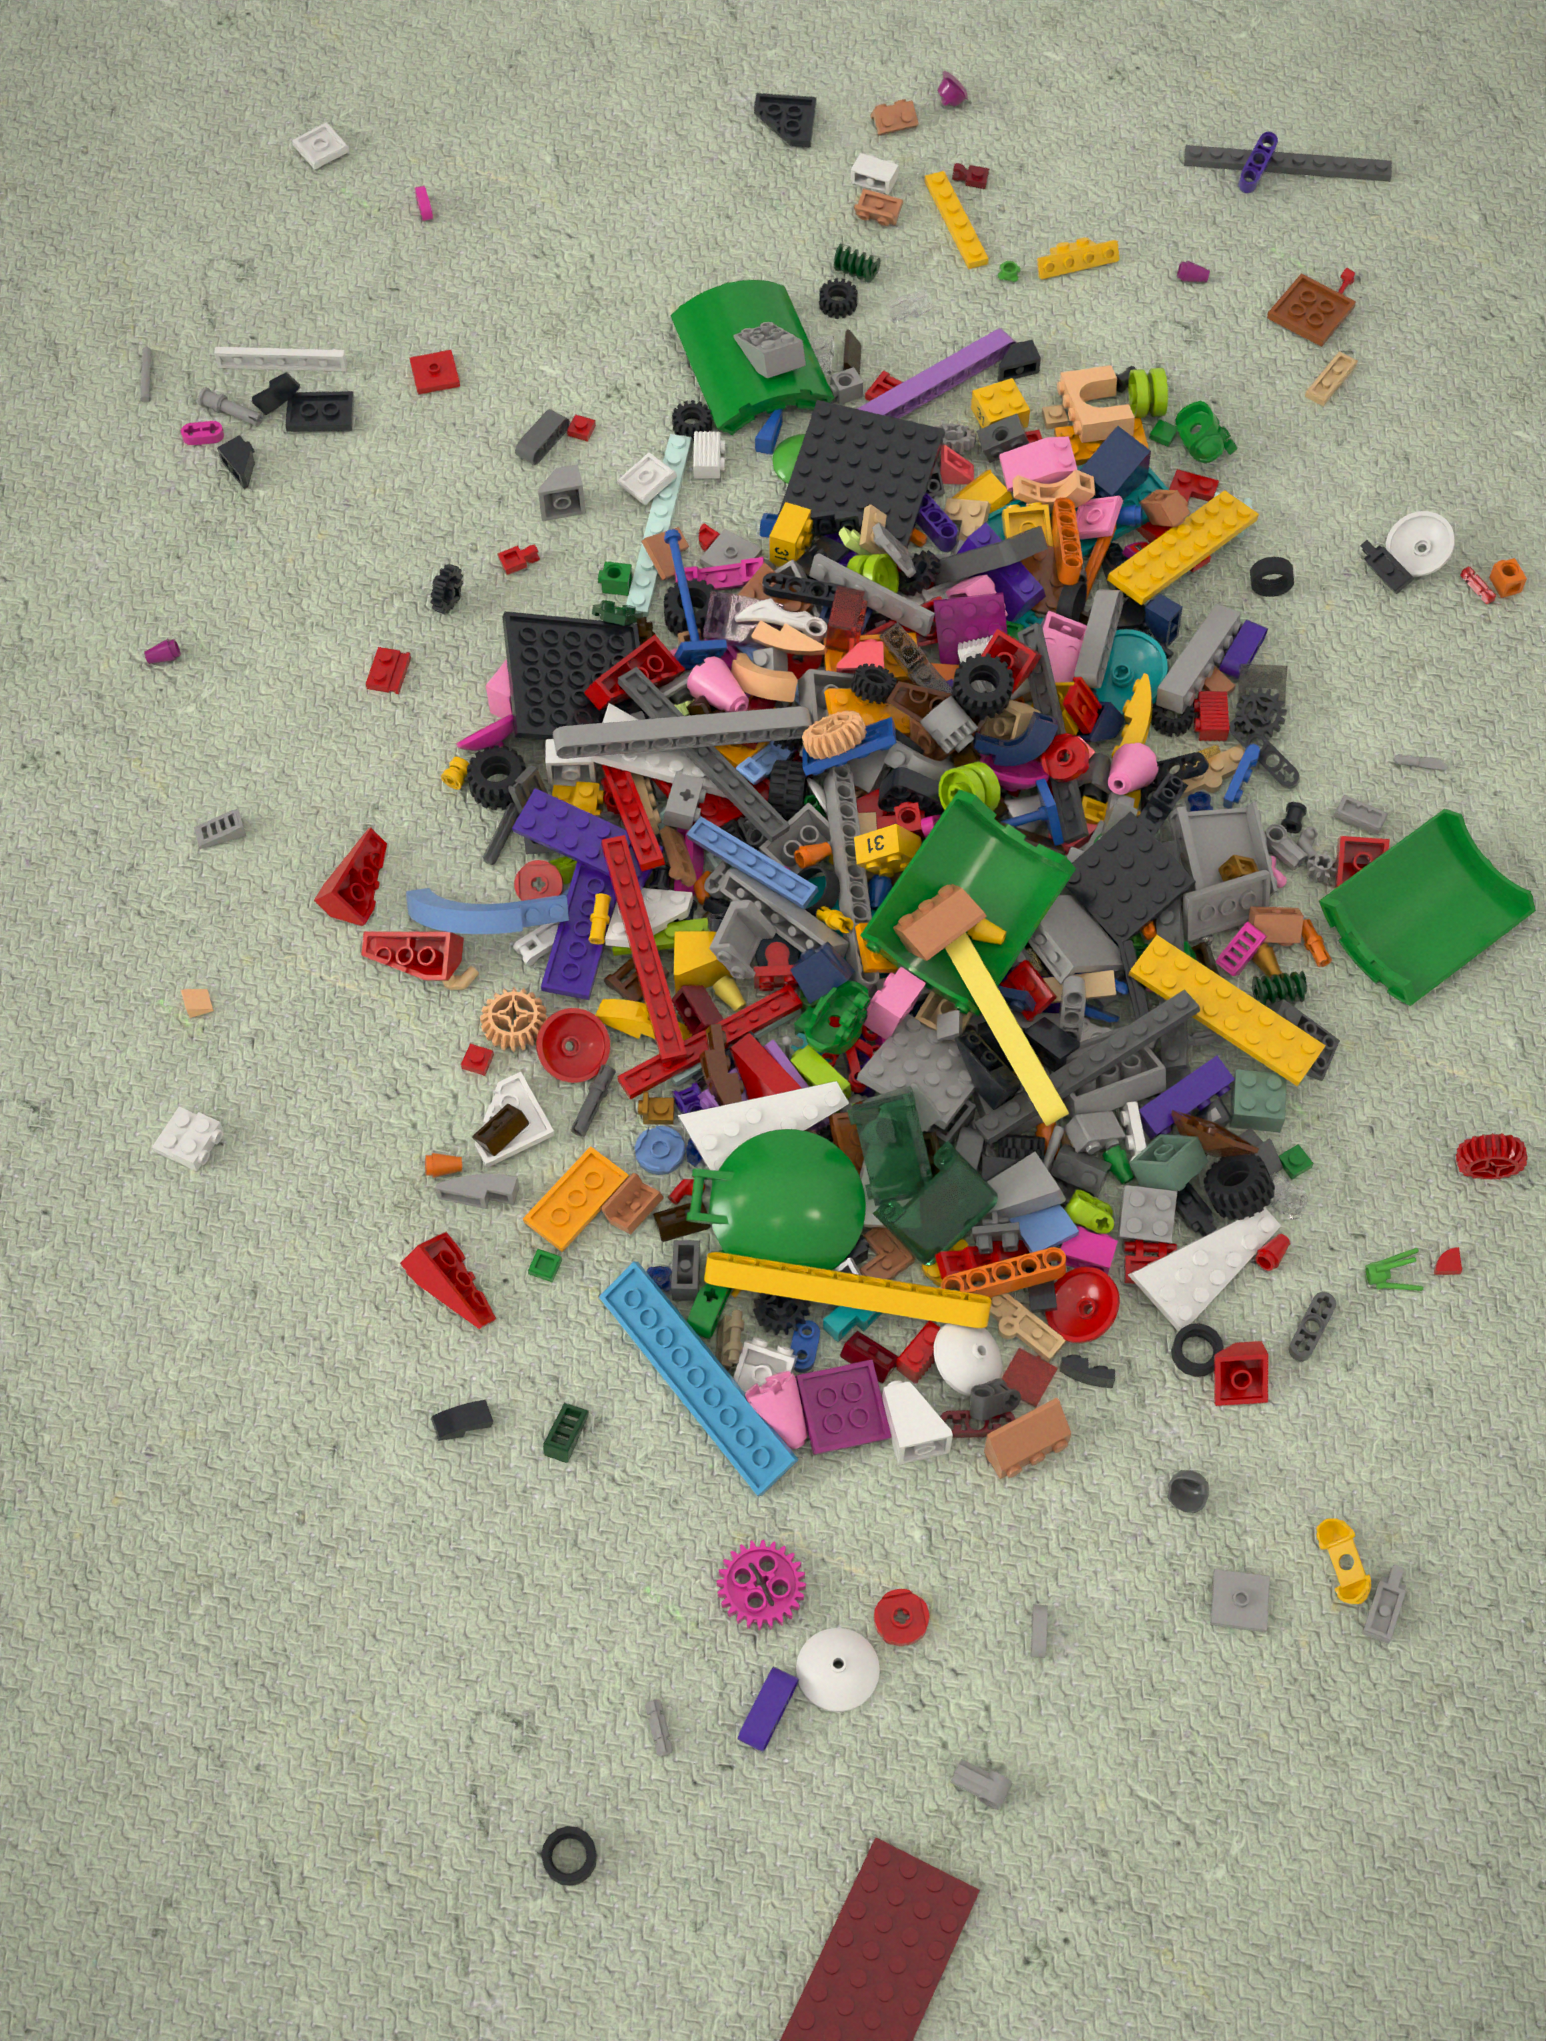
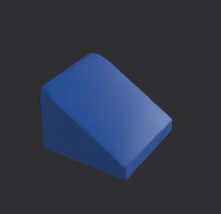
M763 514L760 523L761 537L769 538L778 519V514Z

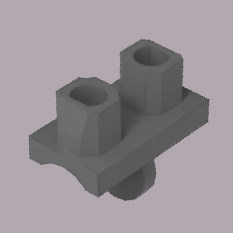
M997 1210L992 1211L991 1219H983V1226L972 1227L974 1242L977 1243L980 1254L992 1253L993 1241H1002L1003 1250L1006 1252L1018 1250L1019 1239H1022L1019 1222L1009 1223V1217L999 1218Z

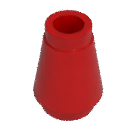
M1278 1234L1258 1249L1257 1256L1255 1257L1257 1264L1267 1271L1278 1268L1291 1243L1289 1238L1283 1234Z

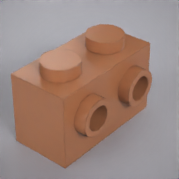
M1156 489L1139 502L1152 525L1177 527L1190 514L1187 508L1188 503L1179 494L1178 490Z
M1250 906L1248 922L1267 936L1262 944L1278 943L1282 946H1291L1293 943L1301 942L1304 915L1299 908ZM1247 932L1250 940L1255 943L1257 939Z

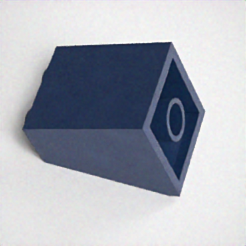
M1117 426L1080 469L1081 472L1094 477L1095 495L1093 497L1121 496L1122 500L1148 479L1151 450Z

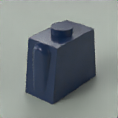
M828 941L815 950L810 947L800 955L801 959L790 969L810 1004L827 994L833 987L837 988L848 981L855 972Z

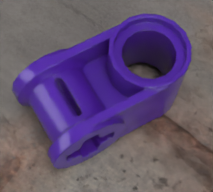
M696 1082L692 1083L691 1087L679 1092L677 1090L672 1091L675 1104L682 1114L704 1110L700 1105L698 1097L701 1094V1090Z

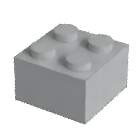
M1130 1185L1123 1186L1117 1238L1136 1239L1154 1243H1172L1177 1191Z

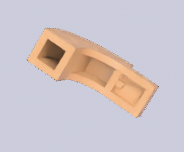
M1074 470L1064 480L1052 484L1038 483L1020 475L1013 479L1014 498L1026 502V507L1035 502H1041L1042 505L1048 504L1049 513H1052L1054 502L1059 497L1071 499L1074 502L1075 508H1077L1095 495L1094 477L1078 470Z
M737 653L736 660L732 662L731 673L745 693L770 700L794 702L798 680L793 672L775 671L759 667L751 662L747 654Z

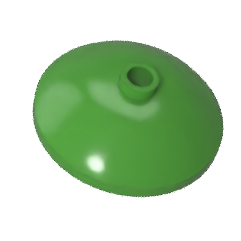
M797 434L786 438L776 447L773 453V469L776 475L787 484H789L805 434Z

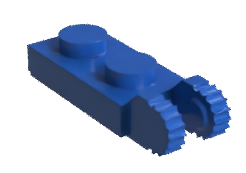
M1256 744L1248 745L1224 797L1223 806L1227 809H1232L1234 803L1239 804L1244 792L1241 790L1244 782L1248 783L1253 772L1250 768L1257 765L1260 747Z

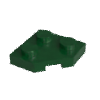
M602 600L601 603L593 605L592 614L594 616L600 615L601 620L624 626L636 623L637 618L643 617V612L636 611L635 606L622 605V607L615 606V602Z

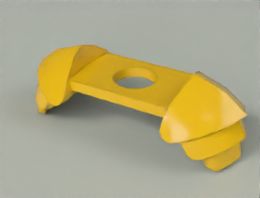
M1325 1519L1317 1526L1316 1537L1319 1541L1320 1549H1328L1340 1586L1335 1588V1592L1343 1602L1362 1604L1367 1599L1371 1590L1370 1574L1366 1575L1354 1543L1355 1533L1343 1520ZM1346 1554L1351 1555L1354 1559V1565L1350 1570H1343L1340 1566V1559Z

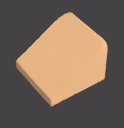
M208 989L181 990L189 1018L214 1011Z

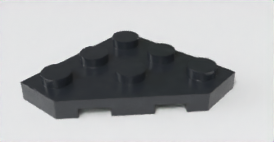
M756 93L754 114L790 146L811 147L817 97Z

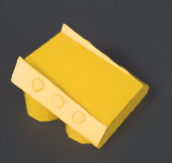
M991 469L983 472L951 498L988 501L991 504L989 514L1004 507L1013 500L1011 492L1007 491V488L995 477Z

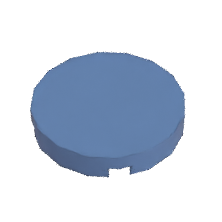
M655 1126V1128L650 1130L647 1129L637 1138L635 1145L636 1160L640 1167L648 1173L656 1175L669 1174L678 1169L683 1163L685 1157L684 1141L681 1135L670 1127Z

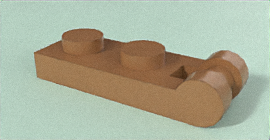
M666 825L660 830L663 841L662 845L668 856L667 861L671 866L669 876L675 880L680 879L682 884L691 887L696 881V874L684 837Z

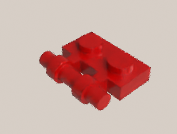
M1136 1239L1134 1242L1125 1241L1124 1252H1134L1135 1256L1125 1255L1124 1283L1136 1284L1128 1274L1177 1250V1244L1143 1242V1240ZM1144 1252L1157 1253L1158 1257L1144 1256Z

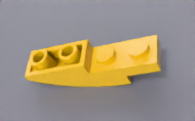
M1145 673L1141 680H1136L1132 690L1134 695L1131 700L1126 701L1122 713H1125V722L1130 723V725H1125L1121 734L1123 740L1120 746H1115L1111 758L1124 744L1142 743L1145 745L1152 718V692L1149 676Z
M602 999L595 1016L603 1024L637 1039L640 1038L641 1033L655 1039L645 1003L622 999ZM678 1022L683 1041L692 1037V1034H689V1030H687V1026Z

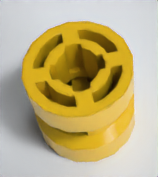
M453 757L449 763L450 767L441 774L442 781L450 788L461 789L465 782L464 779L467 777V766L470 763L461 757Z

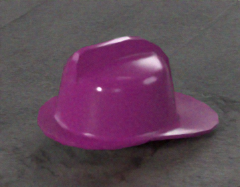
M944 71L943 80L937 91L942 97L941 103L944 106L950 104L956 107L965 99L968 100L967 91L955 76Z

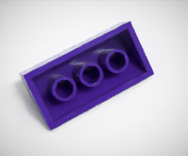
M985 522L967 537L957 554L1002 540ZM1020 561L968 576L969 578L987 574L994 582L996 593L1003 592L1005 610L1008 614L1006 621H1017L1046 597L1043 587Z

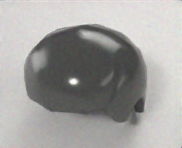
M1180 1470L1174 1474L1168 1484V1500L1175 1508L1186 1513H1196L1202 1510L1209 1497V1484L1206 1478L1192 1470Z

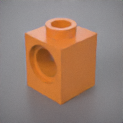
M1515 558L1500 560L1495 563L1489 577L1501 598L1521 593L1527 580Z

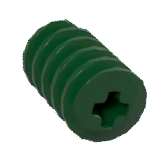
M840 243L834 256V269L836 271L841 270L844 274L849 273L851 277L856 276L859 280L864 279L865 282L870 283L879 271L880 258L873 262L874 255H870L867 260L866 252H863L859 257L858 249H855L851 254V247L848 246L843 251L844 244Z
M1295 971L1291 972L1290 976L1287 973H1282L1280 977L1277 974H1273L1270 978L1264 975L1261 977V980L1257 976L1253 977L1252 992L1254 999L1259 1000L1260 1003L1266 1006L1267 999L1273 1004L1276 1003V998L1286 1000V997H1289L1290 1002L1295 1003V997L1298 995L1300 1001L1304 1002L1305 994L1307 993L1305 973L1301 971L1298 974Z

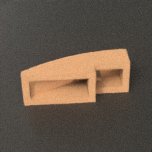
M760 620L751 635L754 641L768 648L774 647L785 653L825 655L828 651L821 643L787 624H784L782 630L779 631Z

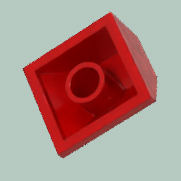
M999 629L996 630L981 656H986V653L991 654V658L994 659L998 656L1001 658V663L1006 662L1008 664V669L1012 670V678H1014L1012 694L1030 676L1042 656L1029 646Z
M1262 1341L1235 1342L1214 1355L1215 1406L1268 1403V1352Z

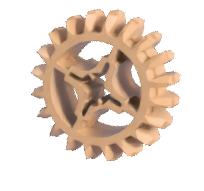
M845 710L841 713L830 714L827 717H822L819 721H815L813 725H810L803 732V745L809 756L814 759L839 756L841 753H846L849 749H854L855 745L861 743V740L865 738L867 733L866 726L862 717L855 711Z
M513 987L512 992H507L504 988L502 995L495 992L494 1000L487 999V1006H483V1015L480 1017L482 1032L486 1033V1039L488 1041L492 1040L495 1047L501 1044L503 1051L508 1046L511 1047L513 1052H515L518 1046L524 1051L525 1044L527 1043L533 1046L539 1029L547 1019L546 1007L542 1005V1000L536 998L533 992L527 994L525 988L520 992H517L515 987ZM514 1014H516V1020H514V1025L512 1026V1019H514Z

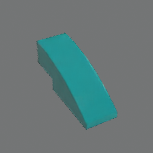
M839 1306L823 1319V1330L839 1342L855 1326H858L864 1332L883 1313Z

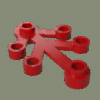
M829 1018L830 1026L835 1028L841 1026L839 1024L840 1018ZM863 1024L862 1034L864 1038L868 1041L876 1040L878 1034H869L867 1031L871 1029ZM858 1039L845 1052L851 1072L848 1077L851 1091L860 1093L867 1088V1085L855 1079L861 1071L856 1049L871 1059L874 1055L873 1052H877L881 1047L880 1045L871 1046ZM825 1052L822 1057L824 1059H831L832 1062L829 1064L834 1067L839 1054Z

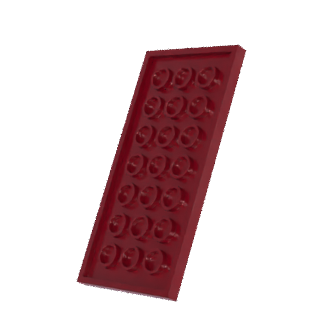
M875 1837L780 2041H913L980 1890Z

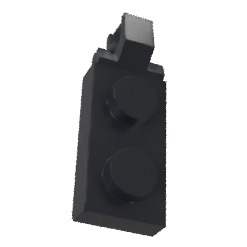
M1368 540L1360 545L1362 551L1367 555L1364 558L1367 565L1396 595L1414 580L1413 576L1384 546L1381 547L1379 545L1375 548Z
M1188 1182L1182 1190L1177 1191L1175 1210L1190 1229L1195 1233L1199 1231L1204 1237L1217 1230L1212 1224L1214 1222L1212 1211Z

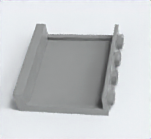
M1256 801L1246 808L1187 812L1186 806L1176 807L1168 816L1173 841L1177 840L1180 844L1181 866L1196 881L1185 893L1222 883L1223 880L1218 868L1232 855L1253 858L1259 871L1267 870L1271 873L1270 897L1277 892V879L1273 875L1272 858L1268 854L1267 838L1262 829L1261 813L1257 808Z
M1059 895L1029 939L1028 943L1060 984H1063L1067 977L1073 976L1075 973L1114 970V978L1119 980L1124 974L1119 948L1074 895Z

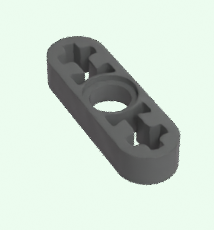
M1319 1292L1314 1296L1289 1345V1354L1293 1359L1306 1361L1311 1357L1336 1308V1300L1330 1293ZM1322 1301H1326L1327 1306L1322 1315L1316 1314ZM1307 1321H1315L1318 1323L1320 1330L1318 1332H1310L1307 1330L1305 1323ZM1305 1337L1309 1340L1305 1346V1350H1303V1352L1301 1353L1297 1350L1298 1346L1301 1344L1303 1338Z

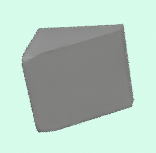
M960 1010L937 1015V1040H954L955 1037L962 1035L963 1015Z

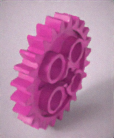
M762 1539L760 1547H756L752 1540L750 1541V1549H746L741 1544L740 1554L731 1551L732 1561L728 1559L723 1560V1565L727 1569H719L718 1571L719 1576L724 1578L717 1580V1586L723 1588L718 1591V1598H725L721 1602L722 1608L730 1607L728 1610L729 1617L737 1614V1624H740L745 1619L747 1620L748 1629H750L754 1622L757 1623L759 1631H761L763 1623H767L771 1630L773 1629V1621L776 1620L782 1626L784 1615L789 1619L793 1618L790 1609L799 1611L800 1605L796 1600H804V1594L799 1591L806 1589V1583L800 1582V1580L805 1578V1572H797L801 1568V1562L792 1563L795 1554L790 1553L786 1556V1546L776 1550L775 1541L771 1543L770 1547H766L765 1541ZM764 1562H771L775 1567L771 1571H763L760 1565ZM749 1564L754 1565L761 1583H766V1592L774 1602L773 1606L769 1605L762 1587L757 1586L756 1576L749 1568ZM741 1574H745L750 1578L746 1584H739L735 1579ZM781 1585L786 1587L787 1592L784 1595H776L772 1590L776 1586ZM753 1598H758L762 1600L763 1604L759 1608H752L748 1602Z

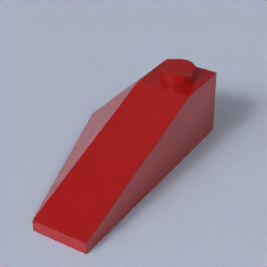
M364 931L361 955L425 981H449L462 962L464 938L452 932Z
M447 1232L417 1245L400 1262L407 1275L417 1285L478 1329L496 1320L484 1293L477 1290L473 1283L476 1279L473 1272L467 1271L463 1263L466 1259L463 1252Z

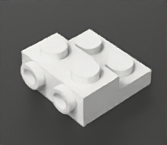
M178 1107L152 1148L154 1152L194 1171H198L200 1166L208 1161L210 1151L214 1145L221 1141L224 1130L219 1121L200 1112L194 1114L182 1107Z
M753 1337L752 1341L747 1340L744 1342L743 1351L733 1379L746 1393L756 1383L761 1387L766 1383L765 1378L785 1371H790L792 1374L798 1356L792 1355L793 1350L788 1347L778 1345V1348L774 1349L767 1346L768 1341Z

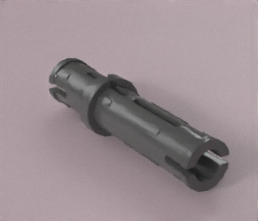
M601 1065L596 1079L589 1085V1093L570 1129L575 1135L580 1137L586 1136L601 1101L608 1094L607 1089L616 1073L612 1067Z

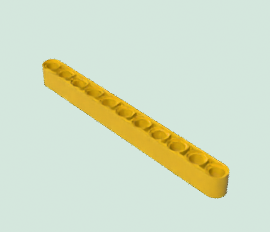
M721 1252L707 1254L704 1276L706 1283L717 1286L974 1328H985L988 1326L992 1302L989 1297L980 1294Z

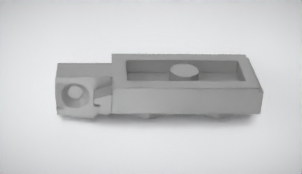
M1393 1565L1388 1578L1382 1576L1379 1580L1362 1634L1387 1644L1390 1643L1406 1593V1585L1400 1583L1404 1568Z

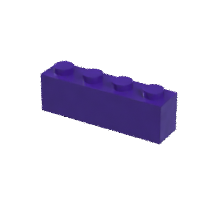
M1215 1056L1140 1108L1139 1114L1142 1129L1150 1140L1160 1134L1167 1135L1172 1131L1170 1126L1174 1124L1171 1116L1172 1110L1189 1115L1196 1108L1201 1111L1211 1103V1097L1217 1094L1220 1098L1230 1091L1229 1085L1235 1078L1220 1058Z

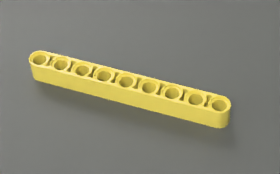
M965 932L946 946L945 949L1045 1125L1049 1126L1068 1115L1069 1112Z

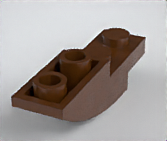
M712 1024L706 1029L708 1050L699 1055L706 1084L719 1106L742 1102L741 1095L744 1093L743 1081L739 1079L738 1073L728 1074L730 1059L728 1055H725L724 1048L727 1044L726 1032L722 1031L721 1024Z

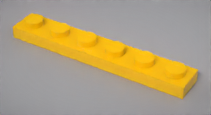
M940 171L925 175L924 182L967 268L972 269L987 265L989 258L945 172Z

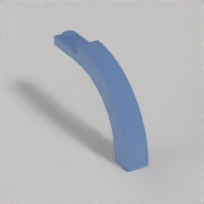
M430 888L406 891L408 915L421 925L446 932L501 934L523 931V927L569 921L567 897L565 895L510 903L472 904L442 898L433 893Z

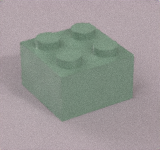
M1236 1069L1234 1074L1235 1080L1232 1082L1230 1114L1233 1119L1230 1121V1127L1252 1128L1253 1130L1280 1133L1285 1121L1287 1079L1278 1073Z
M1160 1134L1129 1163L1140 1187L1180 1191L1209 1162L1198 1137Z

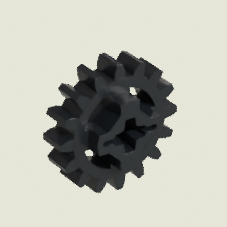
M922 550L920 555L914 554L911 560L916 573L910 578L903 570L898 572V589L907 597L909 595L914 597L916 592L921 594L923 588L928 589L932 584L931 582L935 581L934 576L940 573L937 570L941 567L940 560L930 550L927 552Z
M445 564L444 569H440V575H436L433 579L430 603L433 604L432 609L436 612L449 614L450 609H454V603H457L461 598L463 575L461 574L462 569L458 566Z
M1259 688L1256 694L1249 690V697L1241 696L1243 704L1237 703L1236 708L1240 711L1235 712V718L1245 717L1252 724L1261 726V728H1255L1263 736L1267 734L1271 738L1273 730L1280 732L1281 727L1279 724H1285L1286 719L1281 716H1285L1287 710L1281 709L1285 702H1278V693L1271 696V689L1263 693L1262 689ZM1251 704L1252 710L1245 715L1247 706ZM1257 708L1261 713L1265 712L1264 718L1260 714L1257 715ZM1277 712L1276 719H1275V721L1271 724V722H1270V721H1271V720H1270V717L1273 716L1274 713ZM1243 728V734L1247 733L1245 728Z
M758 1292L760 1299L754 1300L756 1308L753 1309L758 1325L763 1326L765 1332L773 1329L774 1335H778L780 1330H783L785 1335H788L790 1328L798 1331V1323L806 1324L804 1316H810L808 1308L811 1306L810 1301Z

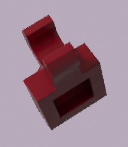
M955 163L952 179L955 181H966L965 186L986 189L990 168L969 165V168L966 169L963 164Z

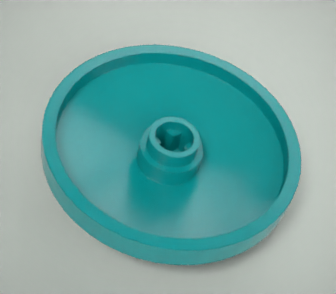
M1129 629L1116 630L1102 686L1094 688L1099 697L1098 701L1112 702L1124 717L1125 713H1122L1126 701L1131 700L1134 692H1132L1136 680H1141L1145 673L1149 676L1153 705L1157 701L1158 687L1169 672V665L1164 650L1154 638L1143 632Z

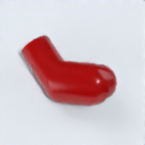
M683 1179L668 1195V1199L677 1205L684 1196H692L694 1179Z

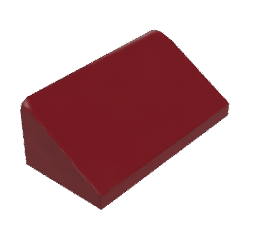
M856 1331L845 1342L840 1357L850 1364L873 1360L877 1380L882 1384L897 1366V1358L899 1357L859 1331Z

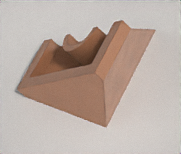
M909 716L910 739L925 750L923 756H928V758L936 761H942L955 751L954 749L946 754L921 723Z

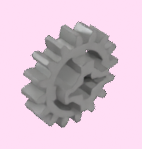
M945 423L941 427L934 426L945 429L942 445L945 444L956 453H963V450L970 451V448L975 447L976 433H974V429L969 430V426L964 427V425L959 423Z

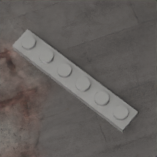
M820 553L814 556L809 574L810 577L822 582L844 585L850 589L851 596L857 597L854 600L923 636L929 634L935 613Z

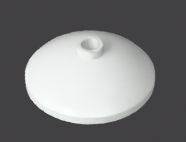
M1429 511L1414 512L1401 518L1392 527L1386 540V549L1412 576L1429 575L1442 568L1450 559L1455 546V536L1449 522L1441 515ZM1421 548H1427L1425 552H1419Z
M946 1323L939 1330L934 1342V1358L941 1376L951 1388L958 1393L971 1396V1389L975 1385H982L1000 1378L1002 1371L1001 1354L996 1341L985 1328Z
M830 1628L818 1632L803 1645L798 1655L796 1676L799 1678V1687L811 1703L826 1711L847 1712L858 1708L871 1697L879 1680V1660L873 1646L862 1635L849 1629ZM835 1661H841L843 1663V1667L840 1669H836L833 1666V1663Z

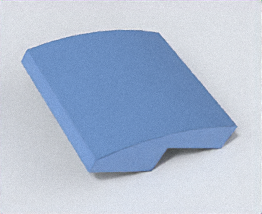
M1060 1204L1009 1219V1223L1019 1222L1022 1238L1019 1240L1024 1242L1030 1253L1056 1247L1079 1234V1230Z

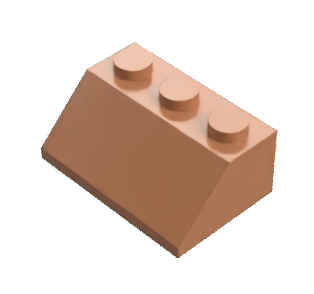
M951 884L942 887L934 898L923 901L915 912L900 918L899 923L893 929L908 952L927 961L987 916L963 888Z
M1058 1398L987 1434L984 1454L1000 1479L1006 1476L1012 1478L1022 1471V1467L1030 1463L1032 1466L1045 1459L1046 1454L1052 1451L1058 1453L1068 1446L1071 1431Z

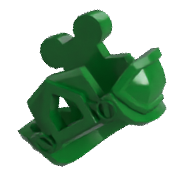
M1197 401L1191 403L1177 414L1175 419L1176 429L1191 457L1196 461L1207 464L1222 455L1224 448L1229 455L1238 449L1231 438L1228 439L1231 437L1229 431L1225 426L1221 427L1219 425L1220 421L1205 402ZM1201 425V429L1197 433L1191 434L1195 426Z
M846 981L837 988L833 987L828 994L821 996L812 1013L811 1020L806 1023L804 1028L808 1045L820 1053L826 1052L840 1055L849 1050L857 1042L863 1030L864 1019L868 1012L865 1009L870 1001L868 988L855 981ZM831 1017L840 1018L839 1024L841 1026L837 1028L830 1026L828 1019Z

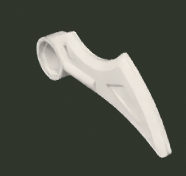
M772 598L749 606L735 618L736 622H760L761 620L781 626L787 624L796 630L802 631L803 634L817 642L823 640L827 631V625L823 619L813 617L806 611L789 612L783 610L775 604ZM816 626L821 632L817 634L812 633L809 627Z

